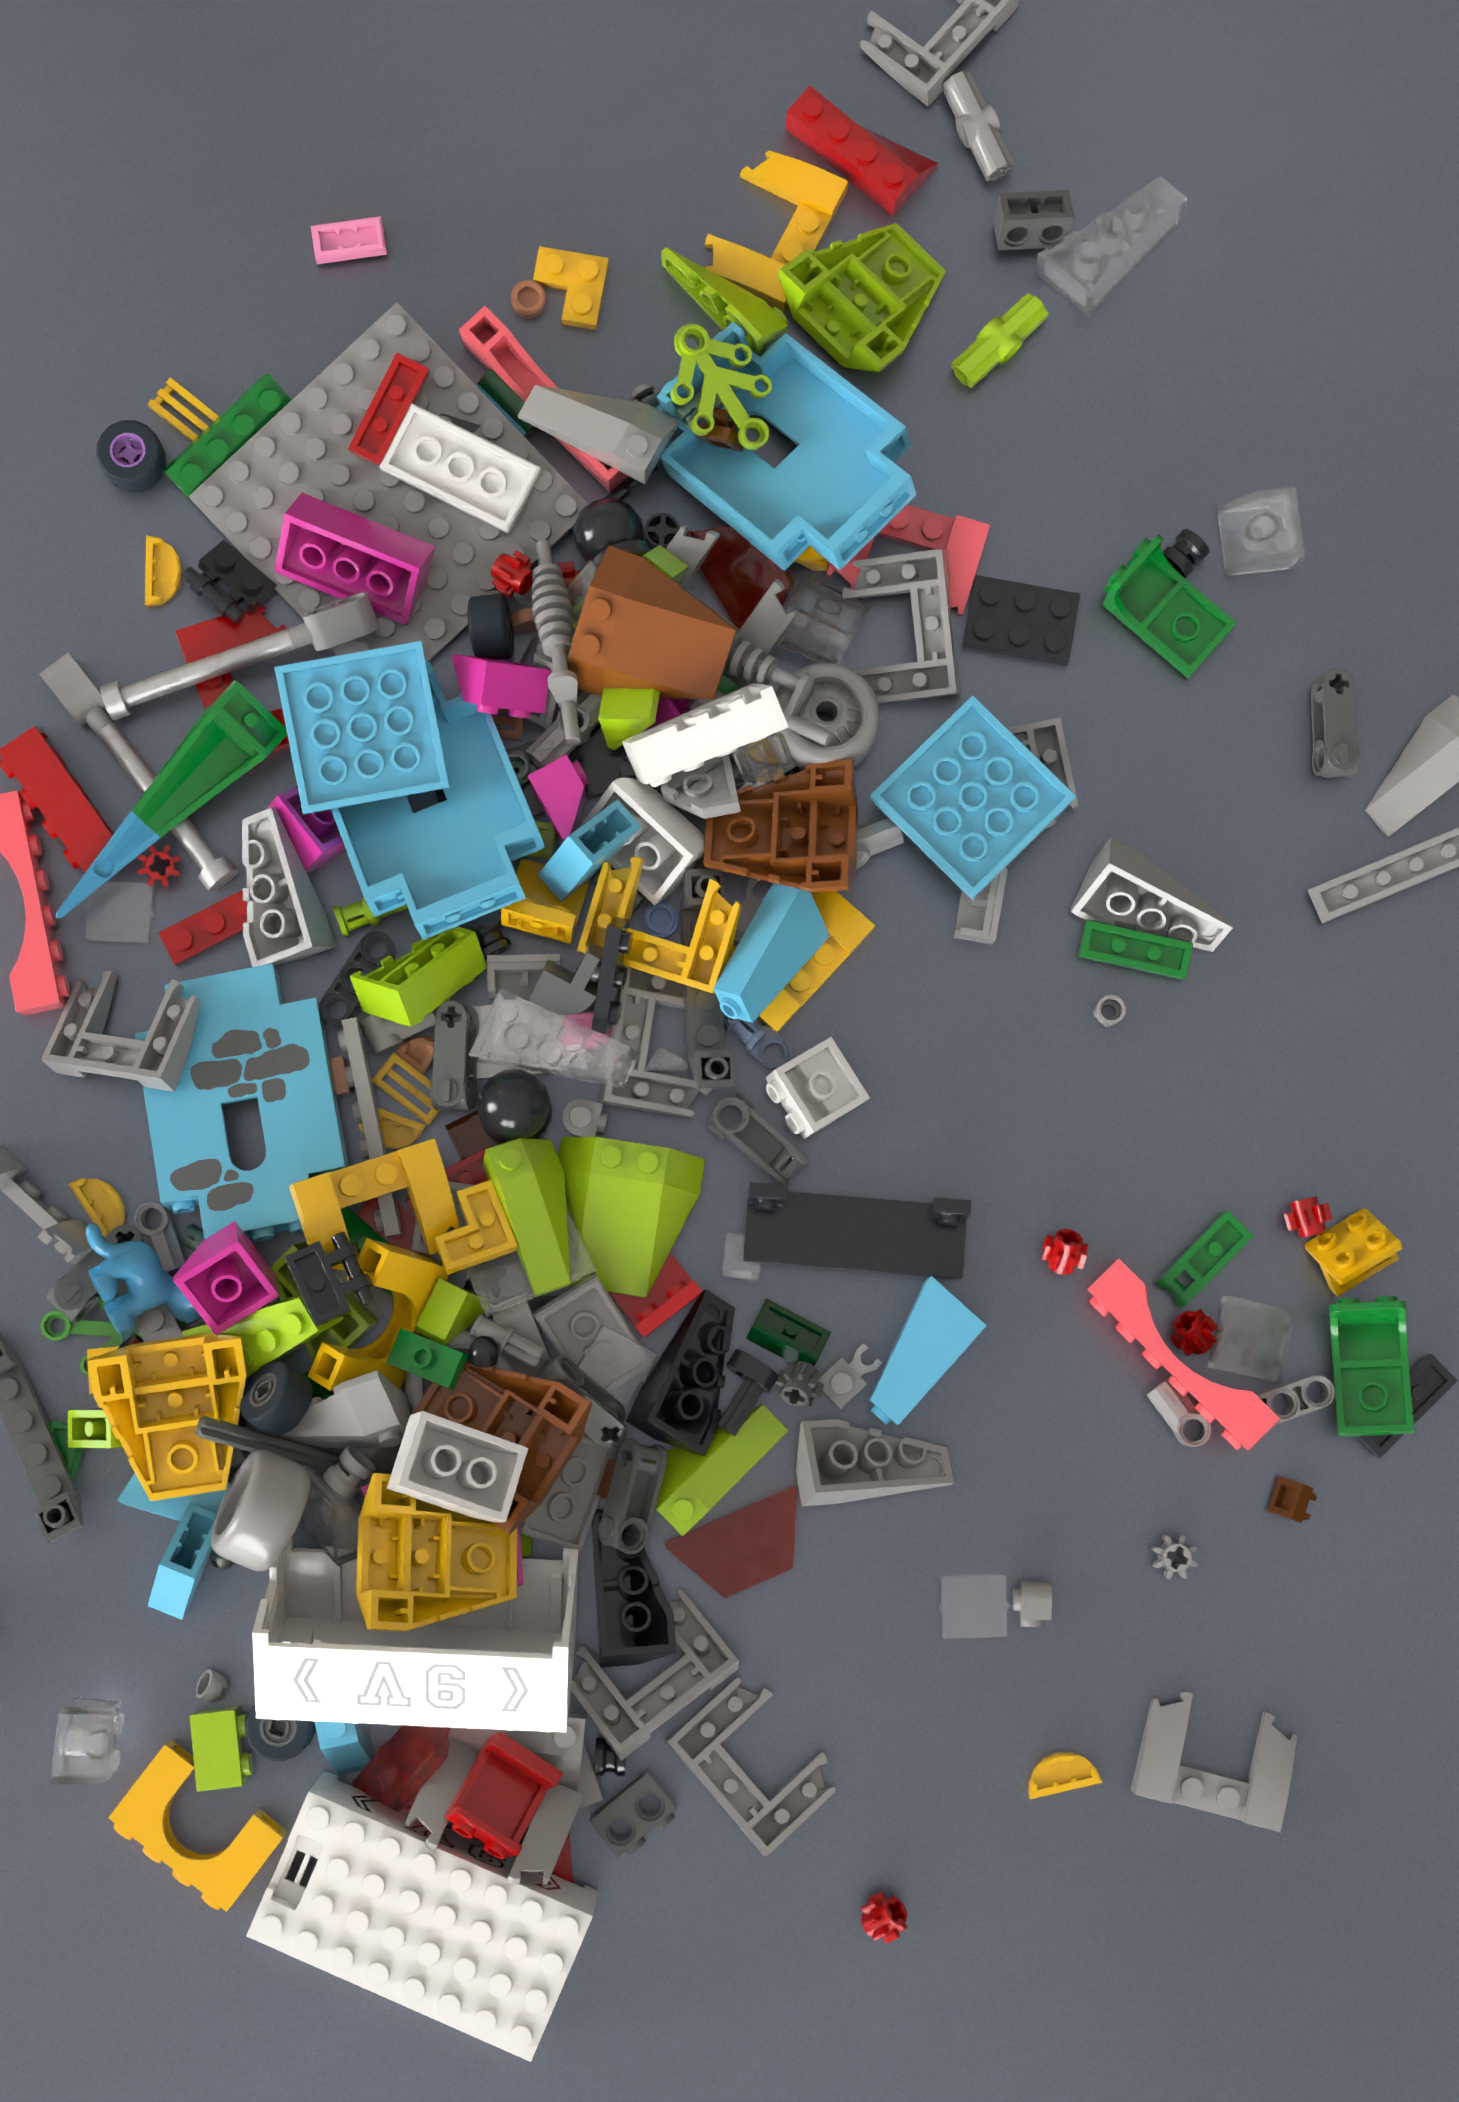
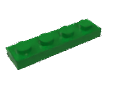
M265 373L162 471L188 497L281 411L291 399L270 374Z

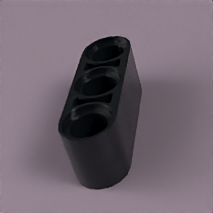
M379 930L366 933L322 997L319 1004V1012L322 1018L331 1026L343 1028L341 1020L356 1017L362 1009L355 989L349 985L350 975L356 971H364L368 974L382 967L380 960L388 956H392L394 960L396 947L386 933ZM375 941H384L387 943L386 953L379 958L371 957L369 954L371 944ZM336 1001L345 1002L347 1005L346 1013L341 1018H331L329 1015L330 1006Z

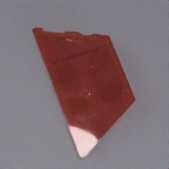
M730 526L688 531L686 536L705 540L706 533L710 530L720 534L700 568L736 627L742 628L770 586L777 579L785 587V589L776 594L783 606L795 583L787 569L785 571L782 570Z
M795 1485L688 1531L683 1537L679 1535L665 1541V1547L724 1598L793 1569L797 1500Z
M401 1725L394 1736L379 1748L376 1756L353 1780V1786L385 1806L399 1812L447 1759L449 1749L448 1735L451 1727Z

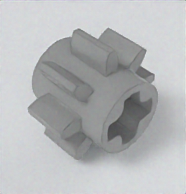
M1182 1534L1177 1536L1175 1542L1171 1541L1168 1535H1162L1164 1544L1160 1548L1156 1546L1151 1548L1154 1552L1158 1553V1560L1154 1561L1152 1566L1155 1568L1164 1566L1166 1568L1164 1577L1167 1579L1172 1577L1173 1572H1178L1181 1578L1186 1579L1187 1573L1185 1570L1189 1566H1198L1191 1556V1553L1195 1552L1197 1547L1194 1545L1184 1546L1185 1536ZM1177 1550V1553L1182 1555V1560L1172 1563V1560L1167 1558V1553Z

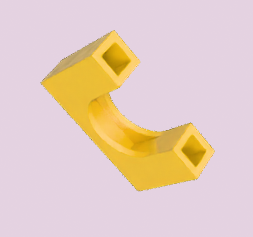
M366 1238L357 1260L363 1273L369 1275L374 1286L391 1290L394 1301L393 1313L384 1332L374 1342L365 1347L350 1349L325 1342L321 1343L308 1377L329 1391H333V1387L342 1382L377 1370L401 1389L407 1372L387 1364L386 1361L401 1328L423 1337L422 1334L416 1332V1324L438 1279L441 1278L447 1281L449 1277L446 1274L443 1263L428 1255Z
M171 1739L161 1748L108 1818L115 1823L113 1828L118 1834L128 1840H131L133 1837L143 1845L142 1851L147 1857L156 1863L163 1861L172 1868V1875L176 1880L188 1887L192 1884L203 1893L201 1895L202 1899L210 1907L216 1910L222 1908L227 1912L289 1831L259 1808L234 1841L225 1849L215 1853L204 1854L191 1851L183 1846L172 1831L169 1815L175 1795L195 1770L193 1755Z

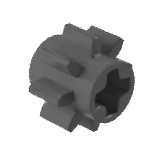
M798 1361L794 1364L788 1362L786 1369L780 1370L775 1383L782 1387L779 1396L787 1404L794 1407L811 1406L814 1398H819L824 1384L818 1381L821 1373L808 1362Z

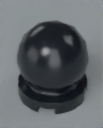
M602 498L585 506L579 513L573 528L576 549L581 557L589 563L587 576L590 581H592L609 545L640 556L654 549L649 541L644 540V528L640 516L630 504L614 498Z
M521 1069L501 1071L493 1075L483 1085L478 1096L477 1112L485 1133L495 1144L501 1145L519 1138L540 1139L547 1134L552 1122V1104L546 1086L535 1075Z

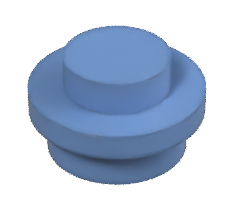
M665 902L649 905L642 917L645 931L650 935L660 938L672 935L677 929L679 921L674 907Z

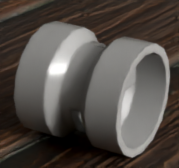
M348 1445L340 1454V1461L337 1465H331L323 1474V1478L336 1493L351 1499L359 1490V1483L362 1480L368 1479L376 1470V1466L362 1451Z

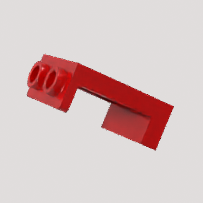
M500 1731L489 1736L485 1741L444 1818L453 1823L452 1829L463 1837L469 1839L474 1837L485 1844L484 1850L498 1859L519 1855L523 1848L519 1845L547 1790L557 1786L563 1772Z

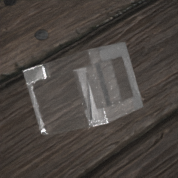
M773 733L759 741L741 746L732 752L744 782H768L796 767L782 733Z
M727 1232L722 1277L758 1281L760 1263L745 1262L743 1260L745 1235Z

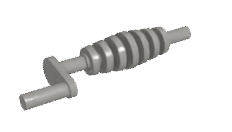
M540 540L536 543L539 566L534 568L532 573V613L543 652L546 656L552 658L554 672L548 676V687L562 711L566 744L577 745L581 741L576 712L578 681L577 675L573 671L568 670L566 657L569 654L573 637L572 603L561 568L553 564L550 542L548 540Z
M735 634L724 673L730 671V674L740 677L743 675V678L749 681H754L757 678V683L763 685L774 681L793 690L794 692L783 713L788 725L786 730L790 729L827 746L832 738V732L797 717L812 690L814 676L806 672L800 678L779 668L777 658L772 655L766 657V651L759 647L755 648L752 642L748 640L743 641L742 636Z

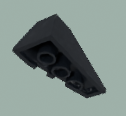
M708 1290L702 1291V1294L694 1303L641 1387L625 1422L655 1440L700 1456H705L718 1427L717 1423L721 1415V1410H718L720 1388H724L726 1376L722 1375L725 1353L729 1351L735 1310L733 1306Z
M604 1509L596 1510L592 1521L600 1667L639 1665L675 1654L677 1648L674 1614L662 1591L658 1576L652 1568L645 1547L636 1554H627L614 1547L603 1545L599 1539L598 1527Z

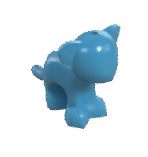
M90 1223L86 1227V1237L91 1248L105 1258L97 1266L88 1270L97 1292L106 1303L104 1308L115 1331H118L123 1341H126L134 1332L136 1317L144 1311L166 1304L174 1318L187 1325L193 1324L202 1318L174 1283L173 1277L163 1270L157 1253L146 1242L135 1240L112 1244L104 1239L97 1224ZM125 1279L128 1292L113 1299L118 1292V1281Z

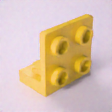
M522 859L516 874L526 898L501 908V925L571 944L590 879L561 902L538 876V873L545 864Z

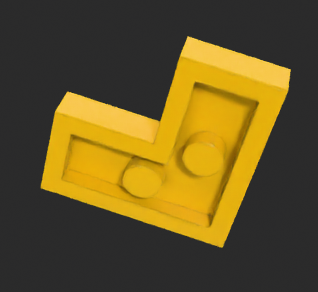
M539 246L533 281L539 283L542 287L567 291L561 319L562 325L597 330L609 258Z
M492 1180L457 1191L456 1197L467 1226L434 1237V1243L446 1274L449 1275L517 1251V1242Z

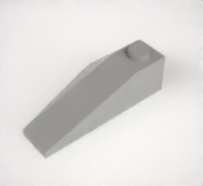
M541 385L534 386L518 414V418L643 484H646L679 425V420L649 404Z
M1454 694L1423 718L1390 773L1386 776L1366 807L1365 811L1387 838L1459 782V697Z
M271 807L242 819V863L246 866V888H242L243 901H247V923H243V937L252 967L271 963L273 965L307 958L335 947L326 912L276 808Z
M377 1370L333 1387L334 1395L325 1400L319 1397L313 1398L307 1413L300 1423L290 1432L278 1436L318 1448H346L348 1445L356 1448L394 1447L402 1442L410 1417L407 1395Z
M839 1419L802 1421L800 1423L796 1476L802 1507L839 1504L948 1486L954 1483L947 1447L909 1437L901 1439L882 1434V1430L874 1428L866 1430L851 1426L849 1422Z

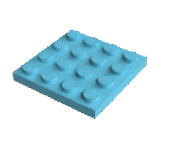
M422 641L275 667L303 814L450 788Z
M972 695L870 795L869 799L973 900L1075 800L1076 795Z

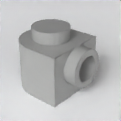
M577 1099L565 1107L562 1119L565 1128L571 1135L575 1137H597V1133L604 1135L609 1113L603 1112L604 1105L602 1103Z
M1021 1581L1020 1588H1013L1012 1608L1013 1611H1019L1020 1626L1043 1627V1620H1052L1051 1582Z

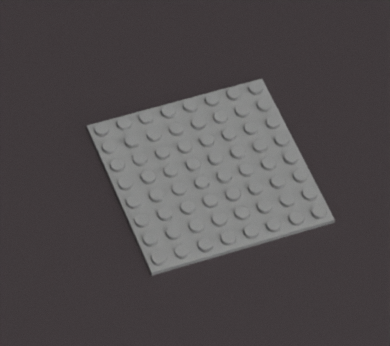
M398 302L188 496L248 561L277 584L275 590L302 619L304 613L340 600V598L274 572L284 514L301 493L435 546L428 578L407 626L375 613L380 626L378 630L331 647V650L339 656L422 641L426 662L431 661L468 626L467 608L470 597L500 593L496 590V586L492 584L494 578L491 577L490 572L493 563L501 554L506 553L512 557L513 553L518 550L529 557L532 564H535L538 561L536 543L540 540H548L552 548L575 526L579 513L588 505ZM396 352L428 367L430 370V374L415 405L437 416L444 413L481 425L473 434L541 467V472L509 534L380 470L379 466L348 450ZM439 416V417H441V418H443V419H445V420L451 422V420H450L448 417H446V416Z

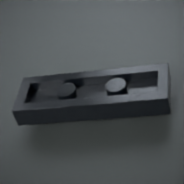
M615 917L607 925L591 1029L593 1032L606 1034L614 1023L618 1024L621 1016L622 1002H617L619 989H623L625 986L628 972L627 967L622 966L624 954H629L633 941V932H628L630 921L628 919Z
M1428 1354L1410 1371L1414 1424L1458 1381L1433 1354ZM1404 1434L1357 1437L1376 1457L1381 1458Z

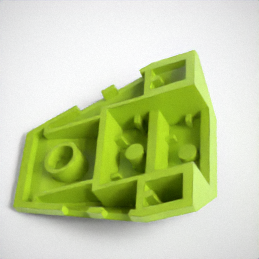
M897 223L861 233L857 239L844 243L838 240L832 242L829 247L814 251L813 248L803 251L779 270L778 275L793 319L843 368L880 372L905 350L946 270Z
M561 1137L558 1158L565 1172L569 1260L573 1285H577L596 1273L607 1292L647 1298L700 1196L705 1159L671 1148L601 1137Z

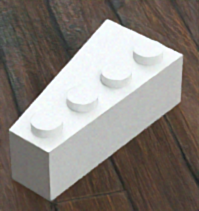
M751 683L622 741V744L638 782L650 783L651 787H655L671 780V774L681 770L688 772L703 766L706 760L716 756L728 755L741 746L759 741L773 733L786 729L788 725L773 687Z

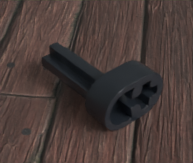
M739 1349L734 1351L726 1367L743 1379L744 1382L717 1423L723 1431L733 1436L737 1435L762 1393H769L778 1377V1374L771 1368Z

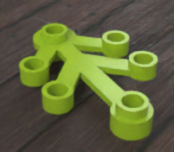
M691 323L682 326L674 337L675 350L682 358L677 383L670 391L672 401L677 405H685L693 398L694 388L691 382L695 365L697 364L704 374L698 412L690 423L693 433L698 436H705L714 428L715 422L712 415L717 394L739 428L738 440L740 444L748 450L759 449L769 438V428L763 420L749 417L730 386L748 390L752 397L763 399L772 390L770 378L763 374L752 376L717 367L710 355L727 358L735 368L745 367L752 359L750 347L742 343L732 345L710 339L707 331L697 324ZM686 338L694 339L697 347L695 349L689 348L686 345ZM735 351H742L745 354V361H739L735 357ZM756 381H760L765 385V392H759L755 388ZM682 387L686 389L688 397H679L677 388ZM698 418H702L707 421V429H701L698 426ZM750 430L756 434L757 439L755 442L747 439L746 431Z

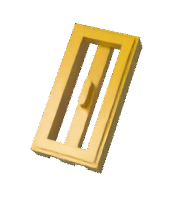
M170 377L166 382L167 386L164 389L160 388L157 392L158 396L154 400L151 399L148 402V406L193 442L198 435L162 407L164 402L168 403L202 432L209 426L174 399L171 394L175 392L212 423L219 416Z
M393 1052L374 1076L372 1082L430 1126L434 1118L442 1110H435L430 1098L391 1068L395 1063L429 1089L431 1088L432 1081ZM387 1074L431 1109L430 1112L426 1115L382 1080Z

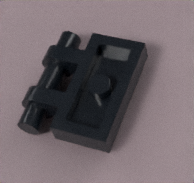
M225 540L221 541L199 560L198 568L204 573L199 574L192 567H188L182 574V578L190 584L191 591L199 597L203 595L215 606L214 610L222 617L227 616L236 624L245 616V612L238 607L240 604L252 613L276 593L275 588L277 584ZM218 584L228 594H222L214 585Z
M340 1232L331 1237L336 1250L325 1254L320 1241L284 1257L316 1328L351 1312L346 1300L348 1296L356 1294L361 1306H366L376 1300L370 1288L373 1285L368 1274L363 1273L356 1258L359 1253L355 1244L349 1243L345 1232ZM343 1264L349 1281L339 1285L331 1267Z

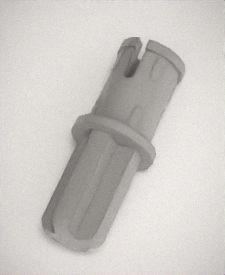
M482 1314L479 1315L470 1331L471 1337L489 1336L493 1338L498 1344L499 1355L506 1353L531 1367L538 1365L544 1353V1349L541 1346L514 1333L515 1328L511 1327L509 1330L484 1317Z

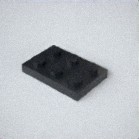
M975 575L962 647L1067 666L1070 659L1081 594Z

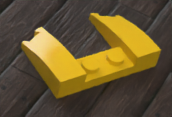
M769 150L765 154L767 160L753 170L746 166L740 172V178L798 206L771 258L741 245L708 234L705 248H713V265L705 266V268L763 299L770 307H777L784 313L788 302L778 272L803 251L812 248L814 251H817L847 194L848 181L819 167Z
M632 857L630 858L631 867L612 870L610 862L603 863L577 951L585 953L590 942L604 948L607 925L615 917L630 920L642 871L643 858ZM710 879L690 947L628 928V932H633V941L629 954H624L623 965L715 994L713 988L730 959L742 905L739 902H735L731 906L718 893L722 885Z
M836 891L811 892L830 937L758 1016V1019L763 1024L770 1026L776 1033L788 1023L875 928V925ZM734 945L732 947L730 958L736 949Z
M435 1138L346 1168L305 1179L289 1186L308 1246L320 1241L325 1254L336 1250L331 1240V1237L335 1234L345 1232L350 1243L341 1209L404 1188L407 1189L428 1255L437 1252L434 1243L435 1236L444 1234L450 1227L452 1230L460 1228ZM343 1264L331 1267L332 1269L345 1271Z

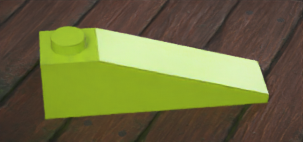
M668 247L661 251V265L723 331L732 322L742 328L750 349L759 357L765 353L771 343L776 342L785 333L788 334V320L777 307L771 308L763 299Z
M519 1138L486 1149L482 1166L488 1181L492 1180L517 1242V1253L535 1297L569 1286L571 1278L565 1172L552 1141Z
M762 1404L752 1409L736 1436L726 1433L718 1426L705 1456H700L677 1447L667 1450V1464L655 1507L656 1510L683 1537L789 1430Z

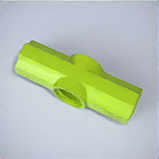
M1027 293L1001 318L999 316L993 318L977 335L976 341L951 363V369L959 381L972 388L998 363L1002 365L1007 362L1022 346L1023 340L1047 319L1049 313L1046 311L1044 304L1036 296Z

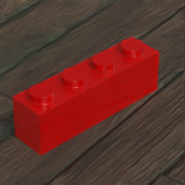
M809 86L787 110L786 130L892 217L938 166L937 162L858 125L812 86Z
M33 726L0 749L2 757L0 759V767L10 779L16 776L24 787V789L19 791L22 798L32 810L36 807L39 808L46 818L41 821L43 827L53 840L59 837L67 849L63 851V854L75 870L81 867L86 872L114 833L94 805L91 806L88 801L89 797L79 781L73 775H69L66 762L52 745L47 744L45 739L48 736L42 727Z

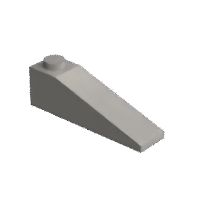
M1113 838L1109 839L1091 862L1070 910L1071 913L1084 920L1193 943V948L1211 952L1217 948L1233 929L1231 921L1143 854Z
M568 1712L566 1733L433 1727L432 1738L442 1742L444 1736H447L478 1749L480 1752L487 1738L501 1731L563 1772L558 1784L578 1791L586 1714Z

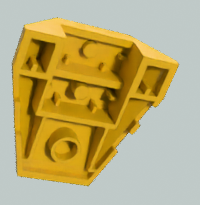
M204 1333L131 1344L88 1360L94 1398L99 1408L103 1409L109 1420L112 1432L122 1444L129 1457L128 1461L150 1501L226 1490L234 1447L202 1439L195 1433V1430L202 1416L238 1425L241 1410L240 1402L243 1398L247 1376L241 1336Z
M372 1474L358 1519L356 1598L368 1630L405 1632L517 1598V1528L509 1534L490 1521L469 1517L387 1489L391 1474Z

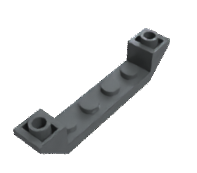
M687 869L685 871L679 913L682 945L690 947L710 879L722 885L718 893L725 899L723 871L717 869ZM683 984L687 1058L697 1088L735 1087L733 1050H726L724 1013L720 1009V1002L716 994Z
M0 1333V1415L39 1503V1506L33 1508V1511L46 1542L50 1544L83 1526L81 1496L26 1370Z

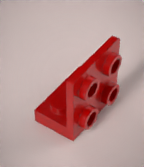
M670 1252L647 1298L608 1293L642 1337L645 1338L702 1294V1291L694 1280H691Z

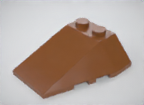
M609 545L589 585L568 654V670L573 671L577 675V689L602 697L603 688L655 689L660 692L659 698L714 700L737 629L702 601L696 600L687 593L674 579L668 578L655 568L654 564L647 558Z
M843 759L826 763H810L805 765L806 769L786 777L784 773L773 776L774 781L755 788L748 785L737 789L741 812L706 819L704 866L809 892L849 890L856 878L858 804L853 760Z
M466 1360L454 1391L432 1382L413 1414L425 1411L528 1448L507 1520L503 1523L492 1522L511 1534L543 1503L583 1438L592 1403L560 1382L493 1366L477 1367Z

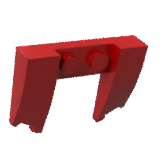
M260 606L252 613L244 610L245 616L237 624L227 616H220L176 630L175 633L185 661L188 664L288 628L283 624L276 628L263 616L268 610L264 606ZM231 672L195 684L204 710L207 706L210 707L234 681ZM283 709L269 711L286 728ZM288 734L269 755L290 748Z

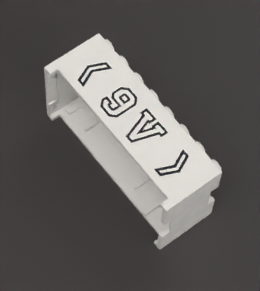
M292 1537L280 1558L269 1568L270 1580L265 1599L260 1601L252 1632L256 1718L566 1733L577 1632L579 1549L563 1548V1560L522 1558L524 1584L517 1587V1598L401 1632L367 1629L356 1598L357 1551L293 1548Z
M324 1771L308 1791L289 1835L288 1843L246 1936L531 2062L592 1920L599 1891L587 1885L584 1888L553 1874H551L548 1884L542 1885V1872L521 1871L519 1885L509 1884L507 1879L516 1858L498 1859L484 1850L485 1844L463 1837L448 1828H445L434 1852L425 1845L426 1839L432 1833L418 1819L410 1827L405 1825L409 1811L337 1780V1775ZM298 1850L306 1855L293 1882L286 1878ZM312 1856L318 1859L305 1887L300 1885V1881Z

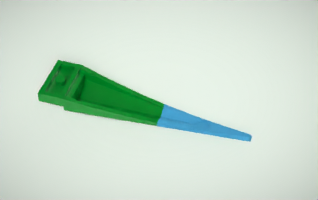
M234 680L210 707L207 706L58 909L56 918L64 917L163 835L264 760L287 736V729L238 681Z

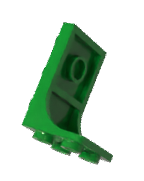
M1158 534L1152 541L1146 537L1132 553L1133 556L1127 563L1129 567L1127 568L1122 564L1108 580L1109 583L1103 590L1107 593V596L1102 605L1186 678H1189L1234 628L1237 622L1173 568L1162 552L1161 543L1164 540L1162 536Z
M1379 1296L1374 1299L1375 1302L1359 1303L1358 1298H1341L1336 1300L1337 1304L1329 1305L1338 1437L1414 1434L1406 1331V1302L1398 1301L1396 1296Z

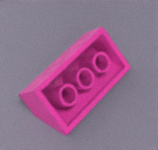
M301 493L284 514L274 572L340 599L367 592L374 613L407 626L428 578L435 546Z

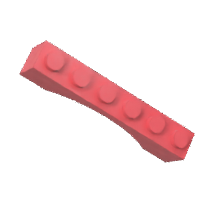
M486 306L480 309L459 329L462 345L487 370L492 369L524 402H526L535 385L558 388L533 361L511 331ZM554 437L609 494L628 477V475Z
M16 790L0 794V852L13 869L24 898L26 915L24 941L18 960L9 978L16 1012L27 1016L65 1007L67 1004L66 997L70 996V986L67 976L61 975L59 961H63L60 941L58 939L54 940L52 926L56 925V916L53 906L51 904L47 905L45 891L49 890V880L44 869L40 870L38 856H41L43 853L39 836L37 834L33 835L31 821L36 819L35 810L28 806L20 792Z
M1119 1258L1087 1289L1093 1296L1088 1302L1103 1317L1110 1313L1119 1322L1115 1329L1129 1343L1136 1339L1145 1348L1141 1355L1156 1370L1162 1365L1172 1375L1168 1382L1183 1397L1189 1392L1199 1402L1194 1408L1209 1423L1216 1419L1226 1429L1221 1435L1236 1450L1243 1446L1249 1451L1280 1421V1418L1253 1391L1232 1389L1213 1383L1196 1374L1177 1359L1163 1342L1155 1327L1149 1308L1146 1285Z

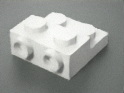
M832 1037L778 1067L765 1077L768 1082L766 1085L768 1096L774 1103L780 1102L788 1114L785 1116L788 1128L794 1134L800 1133L803 1139H806L870 1099Z

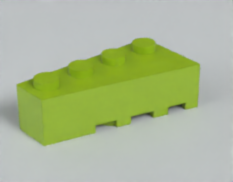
M298 1294L266 1304L219 1334L241 1336L247 1370V1382L263 1365L271 1361L282 1360L344 1319L341 1316L316 1328L302 1295ZM206 1322L181 1331L183 1336L204 1333L214 1334Z

